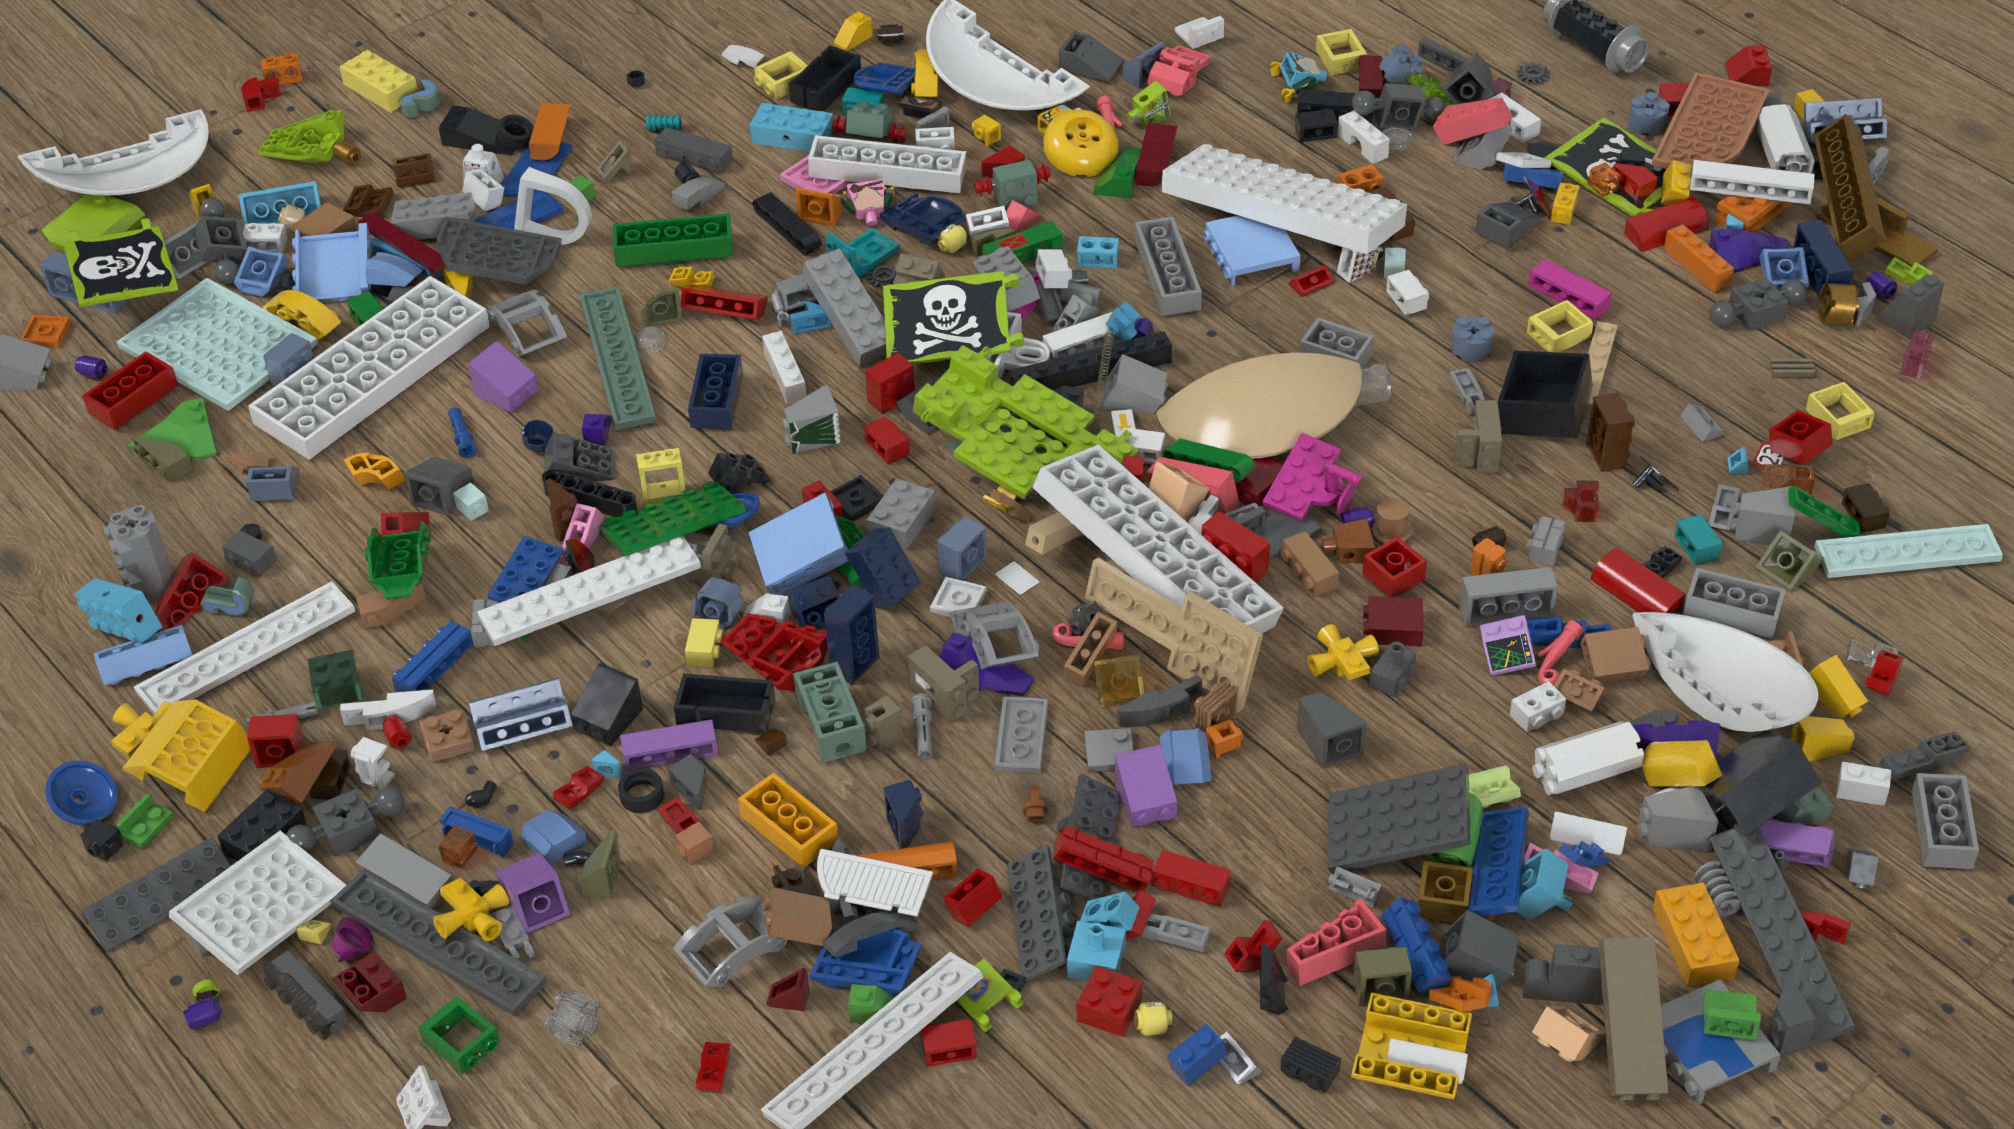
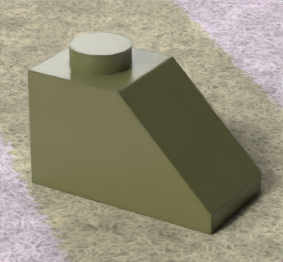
M678 287L657 291L640 309L643 327L682 320Z

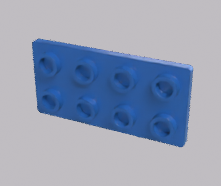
M524 536L489 591L488 599L501 603L543 587L564 553V549Z

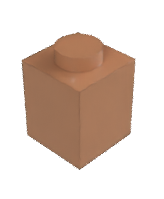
M700 822L675 835V851L681 859L685 858L690 865L714 852L712 836Z

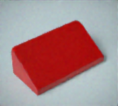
M1325 264L1292 278L1289 285L1300 296H1304L1335 281Z
M1142 890L1138 891L1132 898L1139 906V910L1132 929L1126 931V939L1143 934L1156 900L1155 897Z

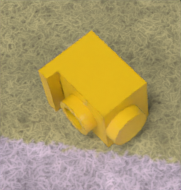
M985 114L972 123L975 137L985 142L986 147L1001 139V124Z

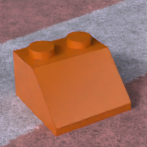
M795 189L797 213L803 221L835 227L842 214L841 197L814 190Z

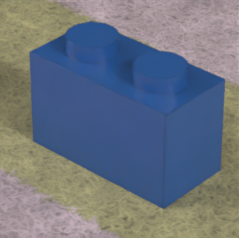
M1205 1024L1167 1056L1171 1069L1189 1086L1227 1053L1223 1040Z

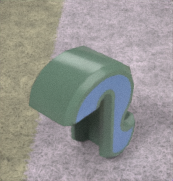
M422 79L420 80L422 91L401 98L402 114L405 117H417L419 112L433 111L440 105L438 86L435 82Z
M238 576L233 590L215 586L208 587L201 601V606L205 611L212 614H218L221 610L232 616L244 615L248 612L252 603L254 588L248 580Z

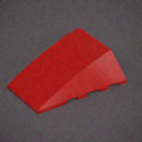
M750 613L721 640L723 646L764 679L773 680L774 687L778 690L795 691L793 673L821 666L828 650L826 629L819 631L816 630L815 626L806 625L805 628L795 626L794 622L785 621L780 623L776 622L775 618Z

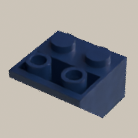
M830 575L823 576L783 593L784 596H788L792 615L801 627L804 628L806 625L815 626L816 629L825 626L824 612L829 605H832L839 598Z

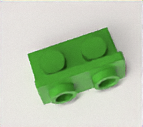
M146 793L119 820L116 826L120 831L122 840L144 850L175 817L172 811L154 803L152 795Z

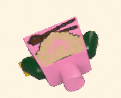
M883 179L847 184V194L844 191L842 195L837 196L841 197V204L851 214H855L856 219H866L867 226L871 227L878 224L877 217H880V213L889 208L894 197V186L886 188Z

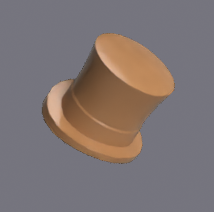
M1388 498L1378 504V519L1372 526V534L1376 542L1383 545L1397 536L1406 542L1412 537L1413 526L1408 521L1410 507L1407 502L1398 498Z

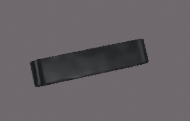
M769 192L752 201L755 212L801 254L805 255L821 247L822 242L818 233L774 194Z
M551 469L542 474L544 492L547 497H549L546 480L551 478L556 483L559 482L568 493H573L577 499V504L597 508L603 514L617 518L626 511L638 510L636 496L632 492Z

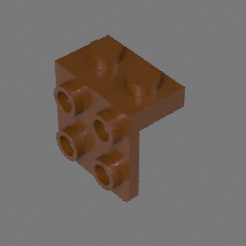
M550 478L546 480L551 504L549 509L555 538L561 542L565 539L577 499L573 493H568L563 489L559 482L556 483Z

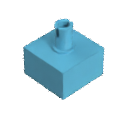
M1544 849L1525 861L1523 864L1519 910L1517 913L1530 921L1553 906H1557L1563 912L1568 911L1573 904V899L1565 895L1563 891L1569 864L1548 849Z
M1077 921L1067 958V978L1088 981L1095 966L1119 973L1126 949V929L1105 926L1100 923Z

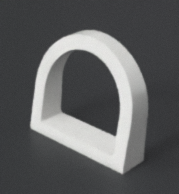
M528 167L520 178L514 229L562 238L561 245L572 243L581 238L592 220L591 208L584 195L569 182ZM534 189L558 195L568 201L577 212L578 226L571 230H557L531 221L530 215Z

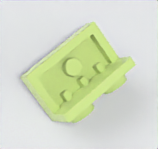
M1506 765L1469 774V792L1481 801L1483 808H1488L1491 804L1499 802L1507 803L1521 797L1520 788L1510 779V769Z

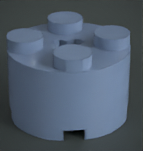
M1401 43L1391 50L1380 62L1379 67L1381 71H1385L1384 77L1391 84L1411 85L1423 71V59L1411 52L1405 44Z
M1648 92L1646 95L1632 99L1628 119L1629 128L1639 135L1649 133L1648 136H1656L1663 133L1667 125L1669 103L1658 97L1654 92Z
M1485 316L1458 317L1452 331V353L1455 356L1456 354L1459 355L1461 360L1465 362H1481L1485 360L1487 355L1490 356L1494 338V328L1489 323L1490 320Z
M711 577L692 601L691 609L694 616L698 615L700 619L719 620L720 629H724V627L729 626L742 609L743 598L740 593L741 588L735 583Z

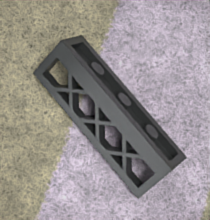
M1422 38L1419 41L1418 55L1450 72L1467 60V58L1426 38Z

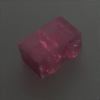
M1916 330L1913 331L1904 354L1900 374L1921 379L1935 335Z

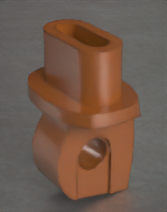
M1029 786L1030 800L1024 804L1023 813L1026 815L1028 822H1042L1046 819L1047 804L1039 798V786Z

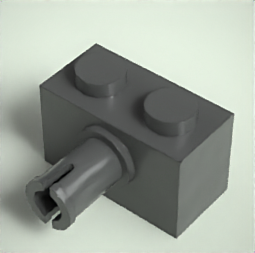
M1400 642L1391 643L1370 671L1369 687L1394 697L1398 690H1403L1409 675L1413 676L1417 669L1416 652L1406 649Z

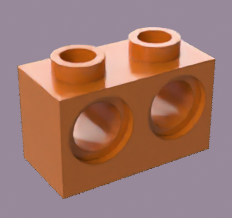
M298 53L261 59L264 79L277 77L278 85L303 82Z
M1372 164L1337 175V184H1345L1353 189H1363L1365 192L1382 188L1383 177Z

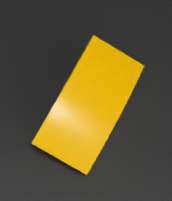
M693 267L674 268L669 282L682 288L692 284L711 287L715 275L713 271L695 273Z

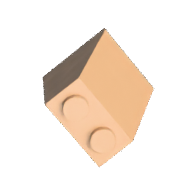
M1158 461L1155 464L1149 489L1187 523L1192 516L1196 515L1201 502L1210 490L1208 486L1181 468Z

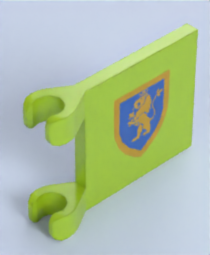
M982 959L974 966L981 970L983 978L958 998L956 1002L971 1016L983 1032H987L992 1026L989 1023V1017L984 1012L1005 997L1015 1009L1024 1003L1021 1000V994L1012 988L985 959Z

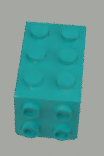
M873 228L850 243L844 242L831 233L825 235L826 252L829 253L840 248L858 278L900 251V244Z

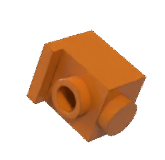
M1231 719L1206 728L1208 748L1215 759L1220 758L1221 754L1241 747L1243 733L1238 726H1235Z

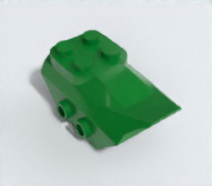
M421 522L419 531L381 535L376 528L371 529L370 537H367L368 548H365L369 581L381 591L385 599L410 597L422 576L424 564L429 554L428 543H431L430 528L425 522Z

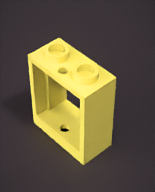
M1352 29L1317 35L1316 52L1331 76L1359 70L1360 55H1367ZM1349 46L1352 52L1333 55L1331 49Z
M790 51L755 67L754 81L768 95L777 100L790 94L789 83L808 65ZM787 70L792 73L777 81L772 78Z
M1566 300L1529 317L1527 334L1548 352H1562L1591 338L1593 321ZM1565 320L1574 328L1558 335L1550 326Z
M1845 382L1809 394L1806 411L1810 415L1831 424L1832 438L1835 441L1871 428L1875 413ZM1840 402L1851 414L1836 419L1826 407Z
M679 448L636 454L644 505L661 502L667 496L683 494V491L686 489ZM677 467L678 480L646 484L645 472Z

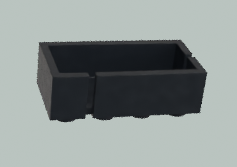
M829 45L820 54L821 56H817L789 83L790 102L803 107L807 106V108L814 111H824L854 82V74L861 69L860 55Z
M683 673L674 704L676 725L712 720L714 729L767 733L771 719L770 714H772L775 703L773 680Z

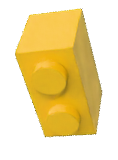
M1676 160L1671 162L1663 175L1661 204L1670 205L1689 197L1692 165Z

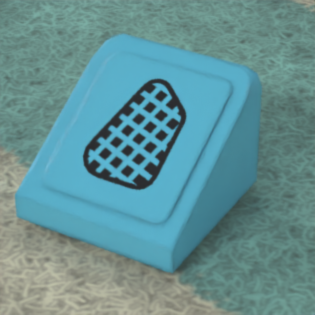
M604 750L592 759L594 770L602 776L618 779L623 777L620 762L609 752Z

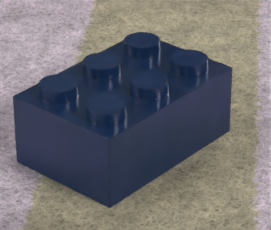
M890 527L873 529L845 552L866 591L874 595L876 608H892L921 583Z

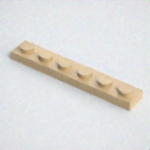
M1597 321L1588 352L1590 354L1593 383L1586 407L1588 410H1592L1593 397L1599 396L1618 325Z

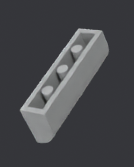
M381 833L356 861L361 867L430 908L438 907L446 901L440 894V888L454 881L451 874Z

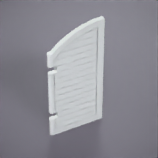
M820 849L817 862L818 878L824 892V898L839 900L842 895L846 896L845 902L887 911H891L892 907L895 906L899 907L898 913L916 917L919 915L933 877L932 871Z

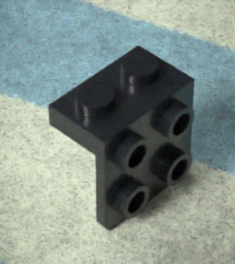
M717 453L708 472V475L714 482H718L731 494L738 493L743 482L768 483L770 477L765 473L766 471L749 454Z

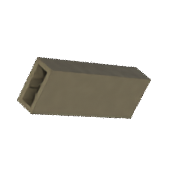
M1655 937L1603 938L1598 942L1611 1097H1619V1101H1635V1096H1645V1101L1661 1100V1096L1668 1093Z

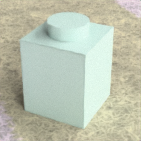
M1385 248L1384 279H1387V276L1405 270V248Z
M472 483L453 493L456 508L469 520L472 521L489 511L486 495Z

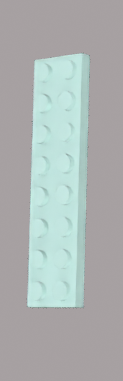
M1989 524L1816 540L1814 546L1816 552L1825 557L1821 564L1827 578L1998 562L2003 557Z

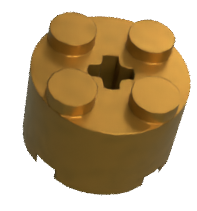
M1835 283L1822 286L1818 300L1822 301L1821 307H1818L1817 310L1819 321L1825 324L1851 326L1854 313L1860 308V300L1856 299V286Z

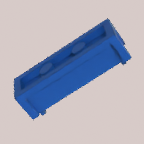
M1506 163L1502 180H1507L1506 184L1509 181L1526 183L1524 177L1539 186L1555 188L1554 192H1557L1560 182L1563 183L1565 172L1545 168H1521Z
M449 806L439 819L443 825L442 833L444 836L449 835L490 850L495 855L499 854L504 857L514 844L510 828Z

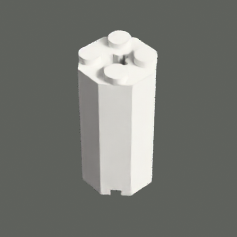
M1782 104L1763 107L1755 128L1770 167L1776 170L1811 174L1815 160L1798 117L1791 106Z
M1620 721L1536 748L1535 765L1532 766L1535 777L1540 778L1547 795L1559 794L1642 767L1644 753L1642 748H1637L1636 743L1640 742V738L1631 723Z

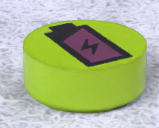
M207 979L198 982L193 987L192 992L197 1002L211 997L213 1001L219 995V988L214 980Z

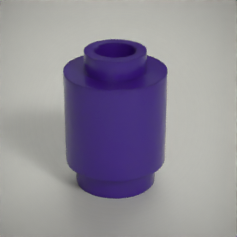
M1872 272L1866 282H1870L1874 292L1883 299L1893 297L1897 292V283L1882 272Z
M1141 318L1134 324L1137 332L1134 339L1152 335L1153 324L1149 319Z
M84 355L78 357L75 362L76 372L83 376L101 379L108 370L106 361L96 357Z
M1368 507L1346 510L1345 513H1341L1342 524L1367 519L1369 528H1371L1375 522L1374 513Z
M211 997L196 1002L183 1011L190 1030L195 1027L199 1029L220 1020L218 1015L223 1013L218 1000L212 1001Z

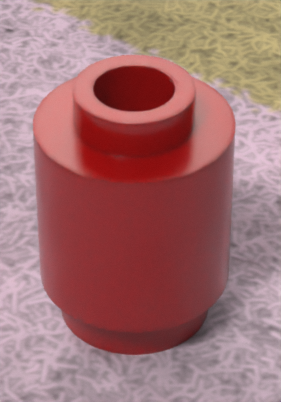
M390 716L384 720L382 731L390 746L394 749L406 747L411 742L412 736L405 722L397 716Z

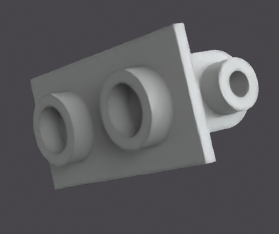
M1338 866L1335 873L1331 874L1328 879V883H1330L1329 890L1356 901L1361 898L1370 907H1374L1382 886L1377 882Z

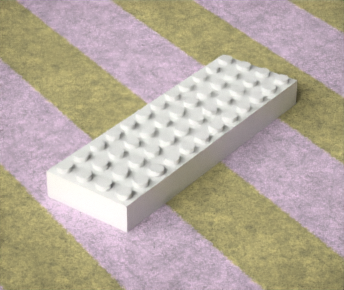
M1209 144L1201 145L1164 169L1162 176V192L1364 254L1370 253L1402 229L1406 221L1407 204L1401 203L1397 199H1387L1380 194H1370L1363 189H1353L1345 184H1336L1328 179H1319L1311 174H1302L1294 169H1285L1277 164H1268L1260 159H1251L1243 154H1234L1226 149L1214 148Z
M429 276L251 403L248 407L252 422L266 433L310 460L488 329L490 326L487 309Z
M1100 445L1040 468L1033 488L1133 579L1180 607L1183 605L1185 594L1191 591L1261 634L1275 627L1284 607Z

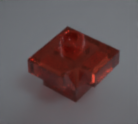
M1577 480L1576 488H1564L1562 507L1573 513L1575 522H1597L1599 481Z

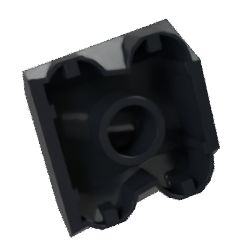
M1266 944L1261 945L1260 1010H1269L1280 1015L1289 1010L1285 1003V982L1288 979L1272 950Z

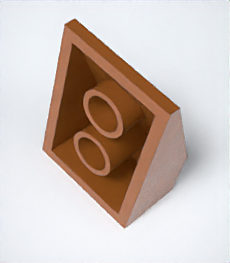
M335 741L311 742L267 770L263 774L262 783L258 788L263 791L268 789L291 803H302L338 743Z

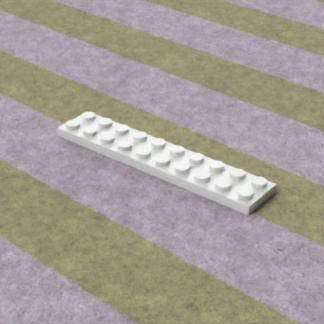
M680 536L479 610L477 614L493 645L497 646L701 568V564L685 537Z
M331 581L134 686V690L153 715L164 701L172 704L174 701L193 700L354 613V605Z
M949 952L761 1108L764 1117L781 1129H804L983 978L981 970Z

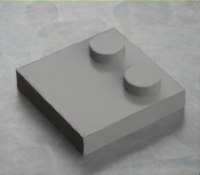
M1131 728L1084 731L1088 772L1115 771V755L1133 751Z

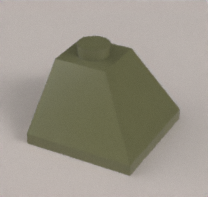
M1780 530L1756 565V568L1793 591L1814 574L1825 557Z
M611 830L585 862L583 871L578 874L577 885L581 886L582 895L585 897L608 899L612 897L621 865L616 831Z

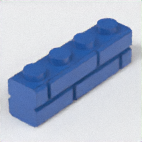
M452 620L445 627H441L437 635L431 641H426L423 648L416 655H412L402 669L395 671L392 677L395 691L427 690L473 645L470 629L460 626Z
M1397 898L1391 904V907L1384 911L1382 918L1396 947H1406L1412 969L1411 978L1418 993L1429 996V990L1445 987L1452 980L1448 972L1449 965L1441 957L1438 951L1439 945L1432 939L1429 933L1430 926L1423 920L1418 903L1413 900Z

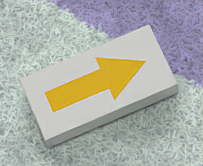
M1132 409L1111 411L1115 436H1121L1123 427L1136 429Z

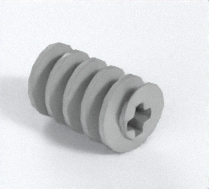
M1711 861L1702 865L1696 871L1694 879L1696 883L1704 882L1719 917L1732 915L1741 908V901L1737 899V893L1733 891V886L1730 884L1729 878L1726 877L1721 863Z

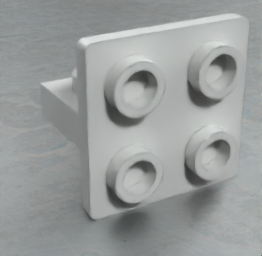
M418 1066L396 1098L404 1124L407 1129H422L424 1125L447 1126L451 1121V1117L438 1083L435 1080L429 1079L425 1066Z

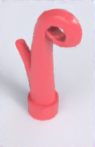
M1108 96L1100 97L1097 100V106L1102 117L1113 128H1115L1114 123L1121 127V121L1113 112L1111 98Z
M1569 620L1563 628L1561 635L1549 646L1538 652L1539 657L1547 654L1538 672L1540 684L1549 681L1554 686L1560 673L1552 669V667L1575 640H1578L1584 632L1583 627L1577 622Z
M1059 623L1052 631L1055 641L1065 646L1076 647L1082 636H1072L1073 631L1068 623ZM1062 630L1067 631L1064 635L1060 634ZM1117 632L1107 649L1124 650V632Z

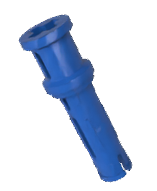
M457 407L451 408L448 411V415L455 432V444L459 446L458 453L463 458L472 457L477 452L476 444L473 442V435L467 430L461 409H457Z

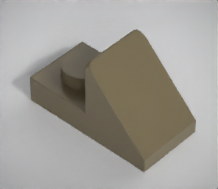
M620 140L596 168L598 173L608 182L611 181L620 168L631 173V151Z

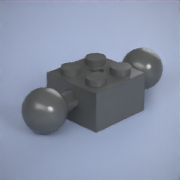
M1385 83L1380 99L1375 98L1369 91H1359L1352 99V107L1356 113L1367 115L1376 109L1374 115L1379 128L1415 131L1421 113L1428 120L1437 121V117L1447 107L1445 101L1439 97H1431L1426 100L1420 86Z
M209 198L200 206L201 217L194 230L201 261L218 262L214 268L216 279L222 284H233L239 270L237 264H240L246 251L240 219L224 217L226 209L222 201L216 198Z
M1768 278L1731 288L1729 301L1721 300L1712 305L1709 313L1710 319L1715 325L1724 327L1730 325L1737 317L1749 331L1785 321L1788 304L1798 305L1805 300L1807 288L1803 282L1796 279L1786 281L1780 291L1776 289Z
M385 787L376 794L374 802L366 805L356 788L313 806L318 825L313 828L306 825H295L288 830L286 836H288L291 842L300 846L307 853L314 848L316 840L324 837L335 857L376 839L379 835L372 816L379 813L386 817L398 815L404 808L405 798L399 789Z

